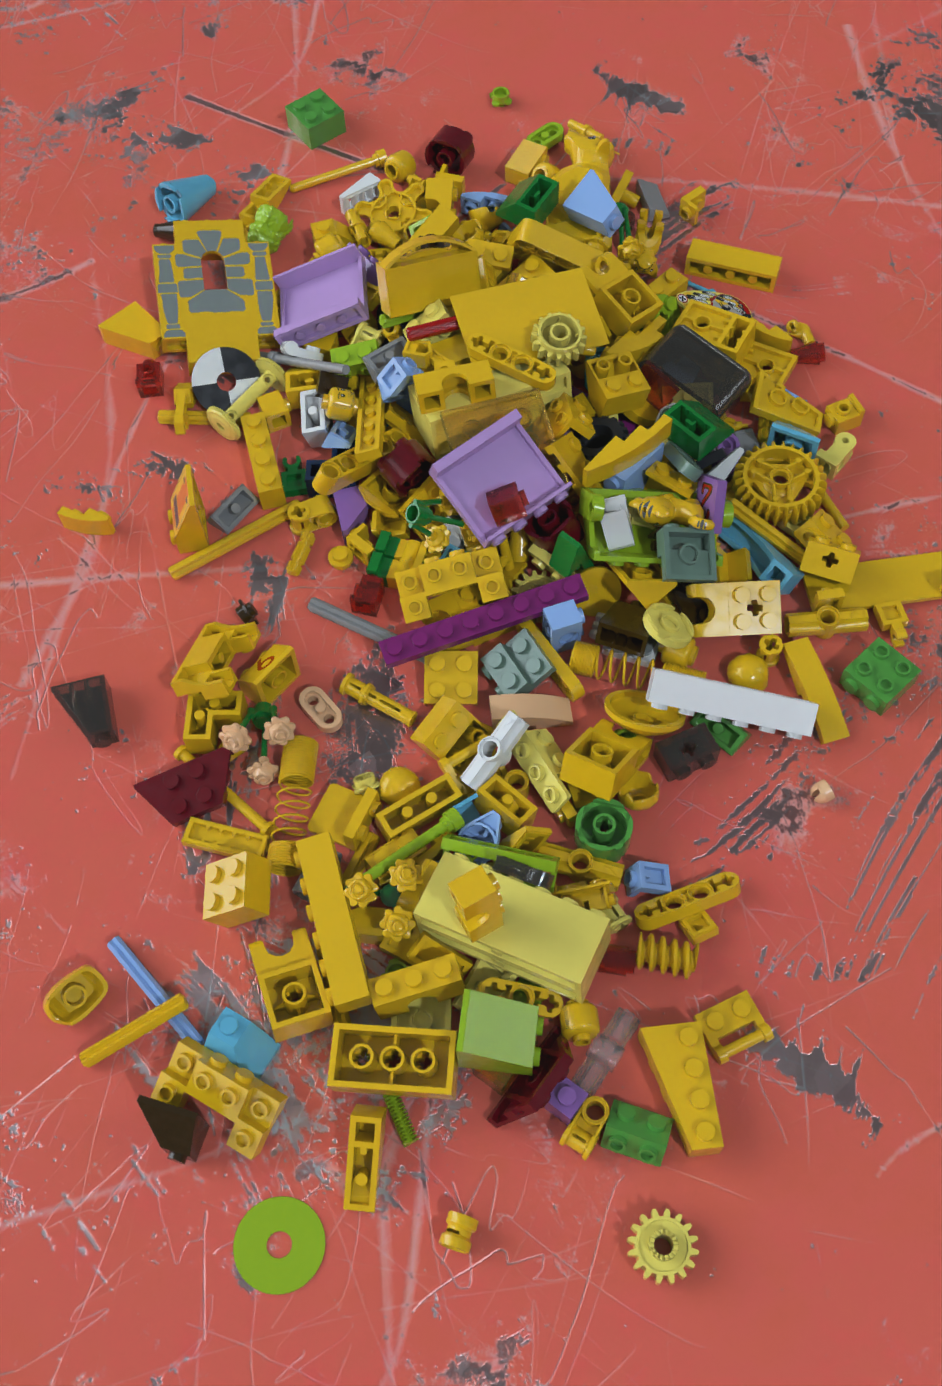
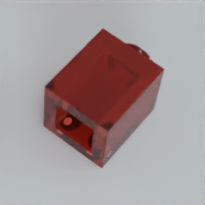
M516 482L486 492L488 506L497 527L528 516L525 508L526 505H529L527 495L524 489L519 491Z

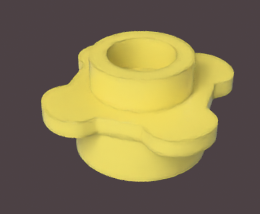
M365 772L353 778L354 784L352 788L355 789V794L364 795L368 787L376 790L380 786V781H378V777H375L373 772Z

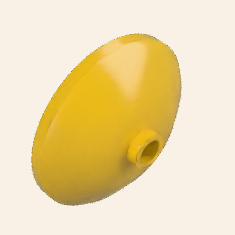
M618 690L610 693L605 698L604 709L608 716L625 730L637 735L658 736L669 734L680 729L685 723L686 715L678 713L679 708L668 706L667 710H661L651 707L652 702H648L645 699L647 691Z

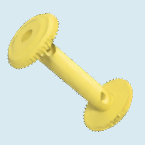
M261 357L256 360V367L261 376L226 411L216 406H210L207 409L208 421L224 438L234 441L240 439L242 434L236 421L257 401L256 398L262 396L270 387L285 392V371L272 359Z

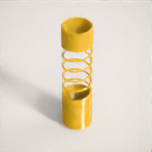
M576 640L571 653L569 668L574 674L590 678L595 671V677L599 680L610 660L609 682L613 683L623 664L622 683L625 687L629 684L637 666L636 688L640 690L650 668L652 672L655 660L654 658L651 659L639 686L641 657L638 656L625 684L626 652L623 654L613 680H611L614 653L612 648L598 677L600 645ZM665 662L662 668L706 678L707 672Z
M294 735V739L288 740L287 744L283 746L278 778V784L282 789L276 794L280 803L274 807L278 816L273 819L272 823L276 830L270 835L274 842L269 844L267 859L271 860V873L279 876L291 877L302 873V868L297 869L293 853L297 852L295 841H276L273 835L277 831L293 836H305L307 834V831L303 828H278L275 824L276 819L279 817L296 823H304L309 820L303 814H279L277 811V807L280 804L294 809H308L311 807L310 803L303 800L281 801L279 798V794L282 791L297 796H310L313 793L309 787L315 781L319 744L315 739L304 735ZM287 789H303L310 793L300 794ZM287 802H300L307 804L308 806H292L290 804H287ZM284 816H300L306 818V820H294ZM286 829H294V830L303 831V832H305V833L298 834V833L287 832V831H284V830H286Z

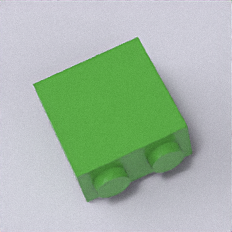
M878 637L844 669L839 683L842 684L848 693L854 694L863 701L869 710L875 711L882 716L915 684L922 670Z

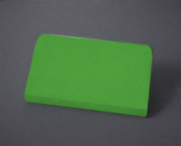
M697 712L689 722L731 756L752 735L743 727L732 725L731 719L722 718L721 722L705 719V714Z

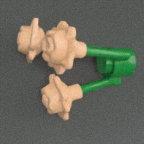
M259 702L254 708L249 707L247 709V715L240 725L238 723L223 725L222 732L218 736L223 741V747L231 750L233 753L247 751L252 739L248 735L246 726L252 719L253 724L262 730L261 757H259L258 762H254L251 767L247 768L248 778L254 779L256 784L268 785L280 773L278 771L279 766L271 764L267 757L268 741L270 745L280 744L285 746L288 740L294 739L293 731L296 725L290 722V718L287 716L279 718L277 706H272L268 702Z

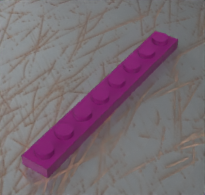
M580 573L393 636L378 643L387 669L538 618L543 616V608L574 599L575 604L589 600V595Z

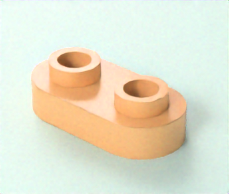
M311 686L305 688L300 693L299 702L301 709L319 730L324 733H333L341 728L343 724L342 713L321 688ZM312 701L318 702L316 705H310ZM328 719L334 720L332 723H325Z

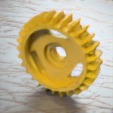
M772 441L771 446H767L763 442L761 449L754 445L752 451L747 450L745 455L740 457L732 477V493L735 494V498L766 522L768 520L773 521L774 527L778 522H782L784 527H786L788 521L796 525L798 519L804 522L807 516L812 517L814 512L820 508L827 488V474L823 473L824 466L818 465L819 459H811L812 452L803 453L804 447L799 450L795 449L794 443L790 447L785 446L784 441L781 445H776ZM775 476H783L787 482L777 483L773 478ZM751 486H754V488L758 491L760 495H758ZM804 486L809 487L810 493L805 498L796 501Z

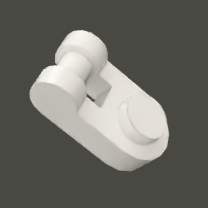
M284 341L280 346V350L284 355L323 361L324 354L320 353L321 348L307 345L306 349L299 348L295 341Z

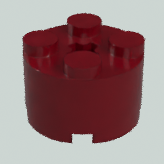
M444 125L437 132L425 149V160L428 166L431 164L435 169L433 171L435 174L437 171H440L443 164H447L449 174L461 175L475 155L471 133L448 125Z
M403 437L395 443V449L389 455L383 456L377 462V467L379 468V474L400 497H407L409 495L406 492L420 487L430 476L431 465L436 460L418 440H408L406 437Z
M566 499L559 504L552 502L547 506L548 510L538 518L532 516L526 520L528 524L524 527V531L532 544L546 550L551 555L562 530L577 542L584 538L582 525Z

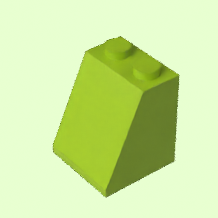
M464 989L456 1047L458 1067L532 1076L533 1066L539 1067L541 1047H535L536 1035H543L544 1017L538 1016L539 1006Z

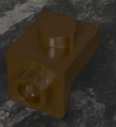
M321 370L318 374L315 397L322 398L323 394H328L332 387L351 390V387H348L349 377Z

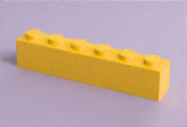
M329 831L295 841L297 852H294L293 856L297 869L302 868L304 876L299 881L303 895H308L310 904L306 905V911L309 921L315 923L316 932L312 933L315 947L317 950L321 949L323 959L319 960V967L323 978H328L330 987L325 989L328 1003L330 1006L334 1005L340 1014L371 1005L373 1003L367 982L369 978L349 898L344 895L345 882L335 842Z

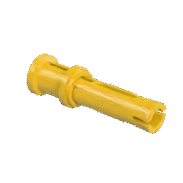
M351 672L345 676L339 687L340 694H347L358 700V704L362 706L370 705L408 727L414 724L418 716L416 711L376 691V687L373 684H366L356 679L355 675Z

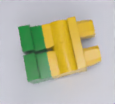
M381 530L374 548L375 551H373L366 569L369 584L398 589L394 573L418 567V565L424 564V559L439 556L440 559L442 553L434 552L430 554L428 548L424 547L425 541L421 543L412 539L405 540L393 537L391 532Z

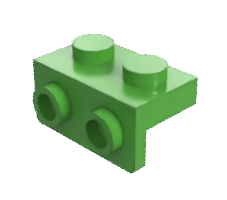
M614 1099L600 1146L615 1153L660 1167L674 1119Z

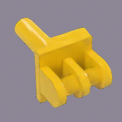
M506 538V540L499 544L506 585L510 590L515 585V580L523 577V570L527 567V563L513 562L508 538Z

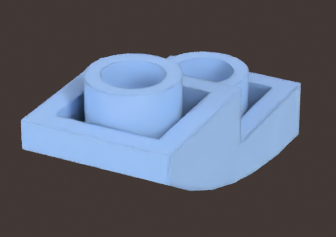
M492 192L462 193L460 196L461 213L468 215V211L480 207H487L490 212H493L495 207L499 208L508 196Z

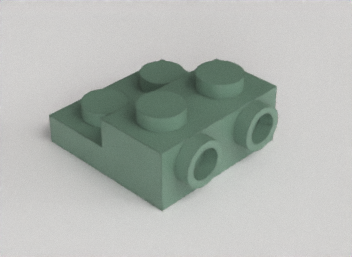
M670 523L663 525L656 532L657 558L661 559L663 582L714 583L717 581L714 529L708 531L694 528L691 525L689 527H679V524Z
M523 628L505 645L502 643L497 644L480 659L484 664L481 668L484 675L490 680L494 679L498 686L495 688V691L498 695L528 694L557 670L531 632L526 628Z

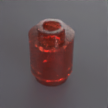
M609 944L599 965L598 972L619 976L634 974L636 951L629 950L628 946Z

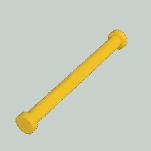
M186 745L179 746L173 754L175 759L178 761L182 760L184 763L195 759L188 752ZM227 786V801L260 829V834L270 836L275 830L272 821H266Z

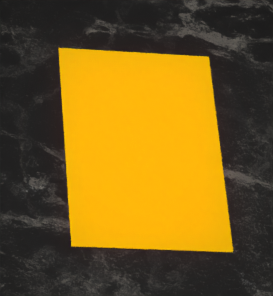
M582 267L449 296L466 349L468 337L473 333L480 332L540 360L537 358L538 351H532L533 343L530 342L533 325L538 324L540 317L545 318L548 313L554 314L558 312L567 315L571 314L573 318L580 320L579 324L581 327H585L584 335L587 336L584 350L610 344ZM500 352L493 355V357L503 360L507 355ZM469 355L471 362L478 361Z

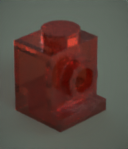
M146 359L143 363L136 364L135 384L140 398L164 396V372L160 362ZM150 384H155V385H156V386H153V387H145V385H150Z
M374 574L362 575L360 583H356L354 593L349 598L353 613L377 617L385 593L383 578Z

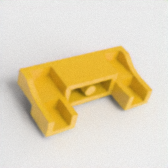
M497 546L474 552H465L464 549L449 552L450 557L439 559V556L424 559V564L418 565V567L394 573L406 624L433 618L428 598L478 585L483 604L510 597Z
M217 621L205 624L170 683L177 697L188 694L193 696L200 692L205 700L228 697L238 680L231 666L228 667L235 653H248L252 651L261 637L255 621L241 625H227Z
M188 1036L178 1041L168 1067L161 1071L151 1094L152 1099L180 1108L185 1106L190 1095L233 1121L235 1124L226 1145L250 1160L261 1153L265 1141L288 1099V1096L256 1078L250 1070L236 1066L225 1055L213 1052Z

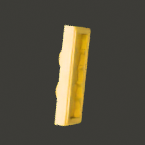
M190 817L181 840L184 846L228 857L249 851L264 858L271 842V838L268 835L195 817Z

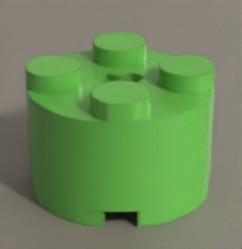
M600 798L594 799L593 802L580 808L577 814L574 834L577 849H586L594 857L618 862L630 846L633 819L621 802L615 799H611L610 802Z

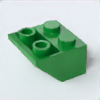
M542 174L534 175L519 182L496 210L495 215L516 225L524 218H530L543 223L559 203V182Z
M680 400L663 413L673 419L668 439L698 462L734 433V429L698 401Z

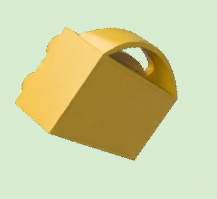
M429 235L412 239L395 248L382 261L375 262L381 310L390 318L422 312L429 304L436 302L438 299L445 306L452 305L449 296L481 289L477 249L450 236ZM427 243H450L449 247L426 248L410 253L407 256H402L411 249Z

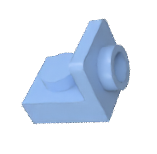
M392 357L378 375L377 380L389 397H397L409 380L413 379L412 375L420 374V371L417 369L415 361L411 358Z
M641 860L625 870L624 874L627 896L634 897L640 892L658 895L672 892L669 865Z

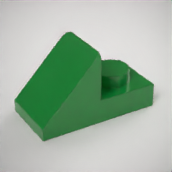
M562 530L556 541L549 565L565 578L569 577L575 570H585L594 567L582 544Z

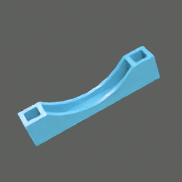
M735 516L730 528H722L719 537L734 550L746 547L750 551L751 568L761 581L780 580L781 595L790 594L805 574Z

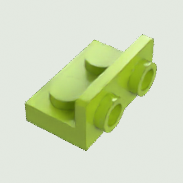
M376 339L330 349L332 363L345 364L350 367L349 374L337 375L349 377V379L359 374L370 375L362 359L364 356L379 349V343Z

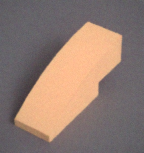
M525 693L489 695L493 729H496V725L509 710H514L520 718L530 725L527 730L573 725L569 698Z

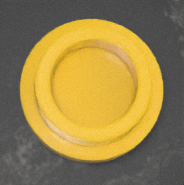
M336 546L328 554L330 565L337 570L349 568L354 558L352 550L346 546Z

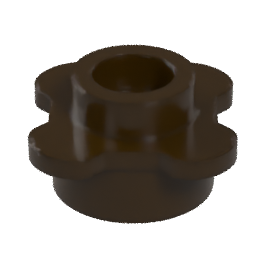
M239 599L240 606L235 609L239 617L245 624L255 621L258 625L259 621L256 616L259 613L250 602L245 604Z

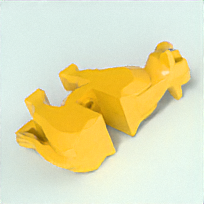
M570 130L565 135L564 150L569 154L572 165L561 169L551 178L559 182V203L546 218V226L583 242L585 237L595 236L596 231L570 220L562 204L590 169L595 171L610 194L609 168L612 166L615 151L613 143L607 138L600 139L597 135L583 136L576 131ZM604 236L605 243L610 246L608 252L612 253V236L611 238ZM530 253V254L520 263V265H521L526 259H528L533 253ZM540 257L556 273L568 270Z

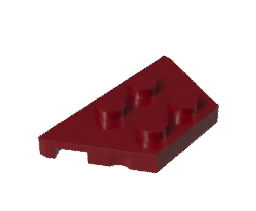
M220 747L133 785L134 789L168 822L177 827L189 822L190 817L198 818L226 806L228 797L227 785L231 777V771L229 770L230 759L234 753L231 750Z
M555 1025L539 1046L541 1047L539 1067L533 1066L532 1076L519 1074L486 1119L495 1128L538 1112L540 1108H543L551 1098L550 1093L555 1086L568 1075L569 1067L574 1059L568 1040L562 1037L559 1026Z

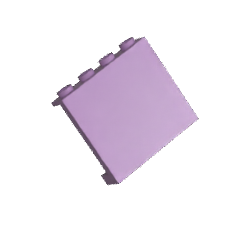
M355 243L273 276V280L280 288L281 327L273 330L274 338L280 346L284 341H295L298 347L369 319L366 263L364 256Z
M514 409L433 463L429 471L430 476L484 549L491 544L494 547L506 540L507 537L505 535L513 530L515 533L520 531L528 524L526 520L532 516L538 518L548 510L547 506L552 502L556 504L562 502L569 496L568 490L572 486L571 481L567 484L563 482L520 424L522 415L517 409ZM493 492L499 493V497L496 499H491L490 494ZM503 503L504 506L502 509L496 510L495 505Z

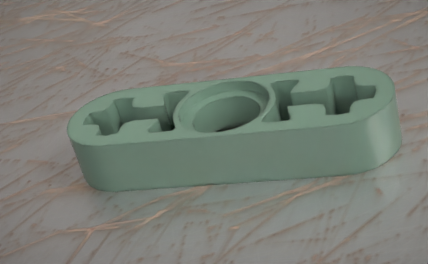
M668 440L664 446L663 454L679 472L693 482H696L704 471L684 450Z

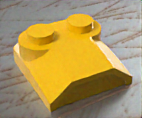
M379 469L358 487L365 502L388 518H399L401 514L398 510L409 499V496L400 497L379 474Z

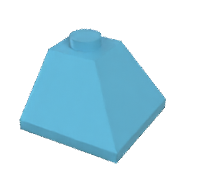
M777 420L771 425L767 446H771L772 441L776 445H781L784 441L785 446L789 447L794 443L795 449L799 450L804 447L803 453L812 452L811 459H815L821 439L801 428Z
M225 1007L208 1032L204 1046L213 1052L225 1055L230 1062L240 1068L250 1070L256 1078L260 1079L280 1049L281 1044L276 1043L271 1036L250 1020Z

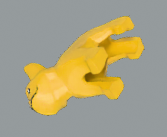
M641 208L635 239H638L639 242H644L643 248L645 252L640 254L638 259L634 260L637 264L632 266L631 269L637 273L650 274V276L655 278L658 273L655 255L660 248L664 231V222H661L663 211L655 210L652 226L647 227L648 208Z

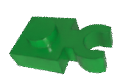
M296 456V463L292 465L288 464L287 458H283L282 463L285 472H281V479L285 498L308 494L305 483L306 471L302 469L300 456Z

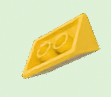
M624 562V566L609 565L646 610L677 586V582H663L662 567L656 563H650V567L634 566V562Z

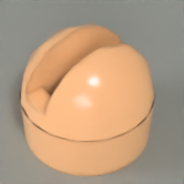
M824 779L814 784L810 790L812 797L818 795L814 799L816 803L824 804L835 799L831 787Z

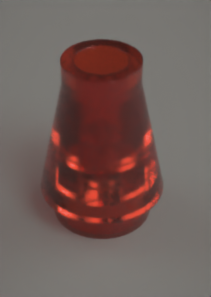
M818 341L790 350L791 354L798 356L797 364L820 365V362L826 361L824 342L818 343Z

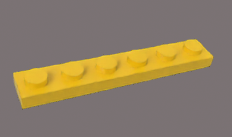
M370 375L360 376L354 453L358 463L364 461L371 462L383 455L385 403L382 401L378 384H375Z

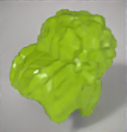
M263 204L259 206L254 216L255 222L250 224L247 242H268L269 251L272 254L277 252L281 245L280 241L293 229V219L288 224V217L274 206Z

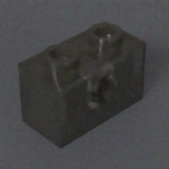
M701 723L655 743L653 756L667 781L670 782L675 779L683 780L689 777L693 771L700 768L706 770L715 765L720 748L706 724Z

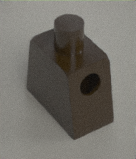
M637 600L632 601L630 604L616 601L600 619L595 643L643 658L649 638V633L645 629L642 620L646 611L645 607Z

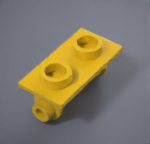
M605 879L592 880L589 882L590 885L580 887L578 885H566L561 888V891L553 892V895L558 898L568 897L575 900L583 908H585L584 903L589 902L590 909L594 908L600 911L612 909V905H617L616 895L611 893L616 892L617 889L611 881Z

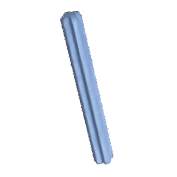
M116 936L108 942L107 947L156 1007L170 999L121 937ZM182 1012L168 1020L182 1039L188 1036L198 1043L204 1044L205 1040Z

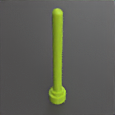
M451 807L442 813L439 823L370 868L363 875L371 874L374 881L386 873L391 866H395L397 859L405 860L445 832L458 831L465 826L462 816L454 807Z

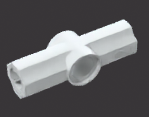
M509 710L491 736H487L479 742L477 755L460 776V779L477 792L495 774L499 767L505 766L510 761L512 756L511 750L530 725ZM498 747L496 754L492 756L493 750Z

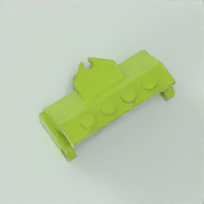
M581 487L578 513L583 516L588 556L594 561H608V564L613 566H624V562H634V566L650 567V563H656L662 567L661 559L657 558L656 552L651 551L650 548L651 541L654 539L648 538V535L655 531L657 527L650 529L632 524L635 546L609 552L601 525L605 510L604 499L625 494L627 504H629L637 497L645 498L671 493L676 498L682 500L688 498L677 492L650 488L643 490L642 488L608 489ZM695 493L691 498L696 499L697 493ZM725 499L722 528H730L734 518V507L731 501ZM714 534L716 566H722L723 555L717 552L716 534Z

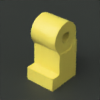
M841 432L837 434L833 445L827 451L821 448L817 451L815 458L819 459L818 465L824 466L823 473L827 474V478L830 480L838 474L852 457L856 438L851 433Z

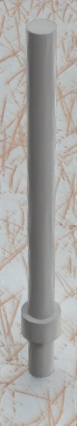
M270 351L269 353L260 352V357L272 359L279 365L322 370L347 375L350 372V367L345 364L287 356L277 351Z

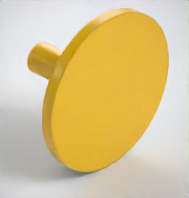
M594 566L580 572L589 595V600L578 603L576 606L577 608H582L584 615L596 616L598 612L606 613L616 601H619L621 583L612 570L606 567Z

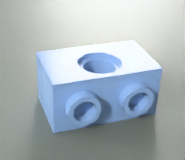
M574 599L543 608L542 634L557 653L573 649L576 640L581 641V636L584 635L582 625L585 623V616L582 608H577Z

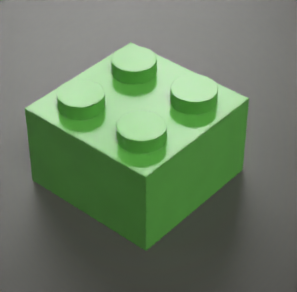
M320 88L285 106L288 127L311 150L346 132L344 111Z

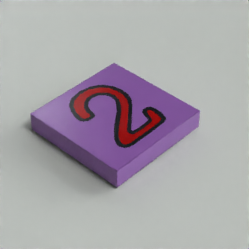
M702 474L698 479L696 499L699 500L704 510V519L712 520L715 523L714 534H721L727 481L708 474Z

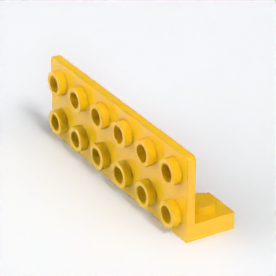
M942 551L858 562L851 585L802 571L805 574L802 579L812 611H818L819 608L826 605L833 606L836 609L860 607L871 609L874 608L875 604L900 600L902 604L942 599Z

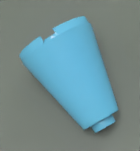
M206 174L163 181L155 188V200L160 211L164 210L167 215L164 218L168 222L175 220L188 221L216 194V182Z

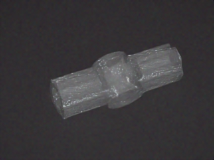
M618 1007L603 1032H599L586 1052L585 1060L576 1071L574 1077H572L571 1081L589 1094L588 1098L596 1094L608 1073L614 1071L626 1050L624 1049L638 1029L641 1021L627 1009Z

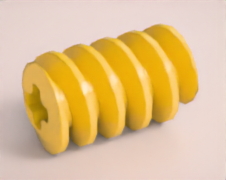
M640 932L635 959L637 969L641 970L645 962H647L649 972H653L655 967L659 965L661 974L664 975L667 969L671 967L673 977H676L679 971L683 970L684 978L688 980L692 972H695L700 944L697 943L693 950H691L689 941H685L681 948H679L678 940L673 938L668 946L665 936H661L658 943H655L654 934L650 933L646 941H644L643 934Z

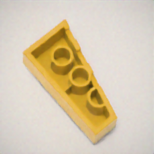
M701 1021L640 1028L637 1038L644 1049L648 1064L655 1075L672 1119H674V1125L688 1157L719 1154L724 1144Z

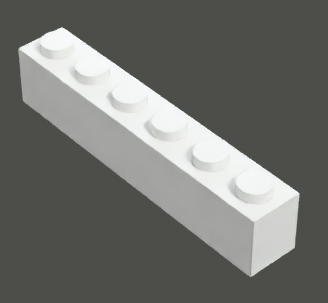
M652 667L645 698L648 702H652L651 707L667 710L668 706L679 708L678 713L688 716H694L695 712L705 714V719L721 722L722 718L731 719L732 725L748 728L749 724L759 726V731L775 734L777 729L786 731L785 736L802 740L803 735L812 736L819 704L808 700Z

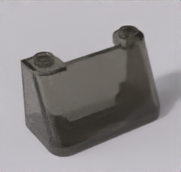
M685 325L674 326L638 364L648 384L655 383L662 374L723 421L733 412L751 384V375L747 369Z

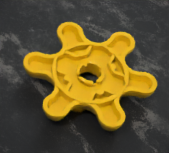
M382 179L377 185L380 193L379 197L372 202L359 201L354 206V211L357 210L360 217L370 219V224L367 227L368 235L375 221H385L405 243L409 240L407 234L408 226L432 213L429 209H421L416 206L418 200L424 195V185L416 182L411 184L405 191H396L392 180ZM391 212H399L398 217H389Z

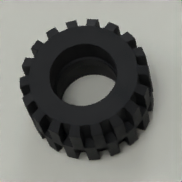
M608 416L592 417V424L596 433L589 440L577 431H574V436L579 439L582 446L581 450L586 460L591 461L615 436L623 441L628 438V429L622 421H618L614 417L608 418Z

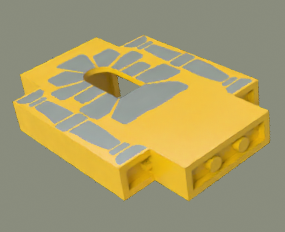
M242 220L173 221L174 244H152L163 353L187 352L189 376H192L193 368L199 358L214 348L231 347L246 353L255 364L256 360L261 358L259 349L280 348V344L274 338L273 331L280 328L268 242H245ZM224 260L228 289L204 290L201 261Z

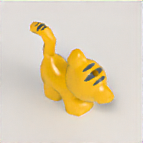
M671 493L660 496L637 497L628 504L632 508H637L642 520L655 527H662L669 522L685 525L686 527L691 525L694 528L708 531L715 527V523L712 520L704 519V510L698 499L682 500L676 498Z

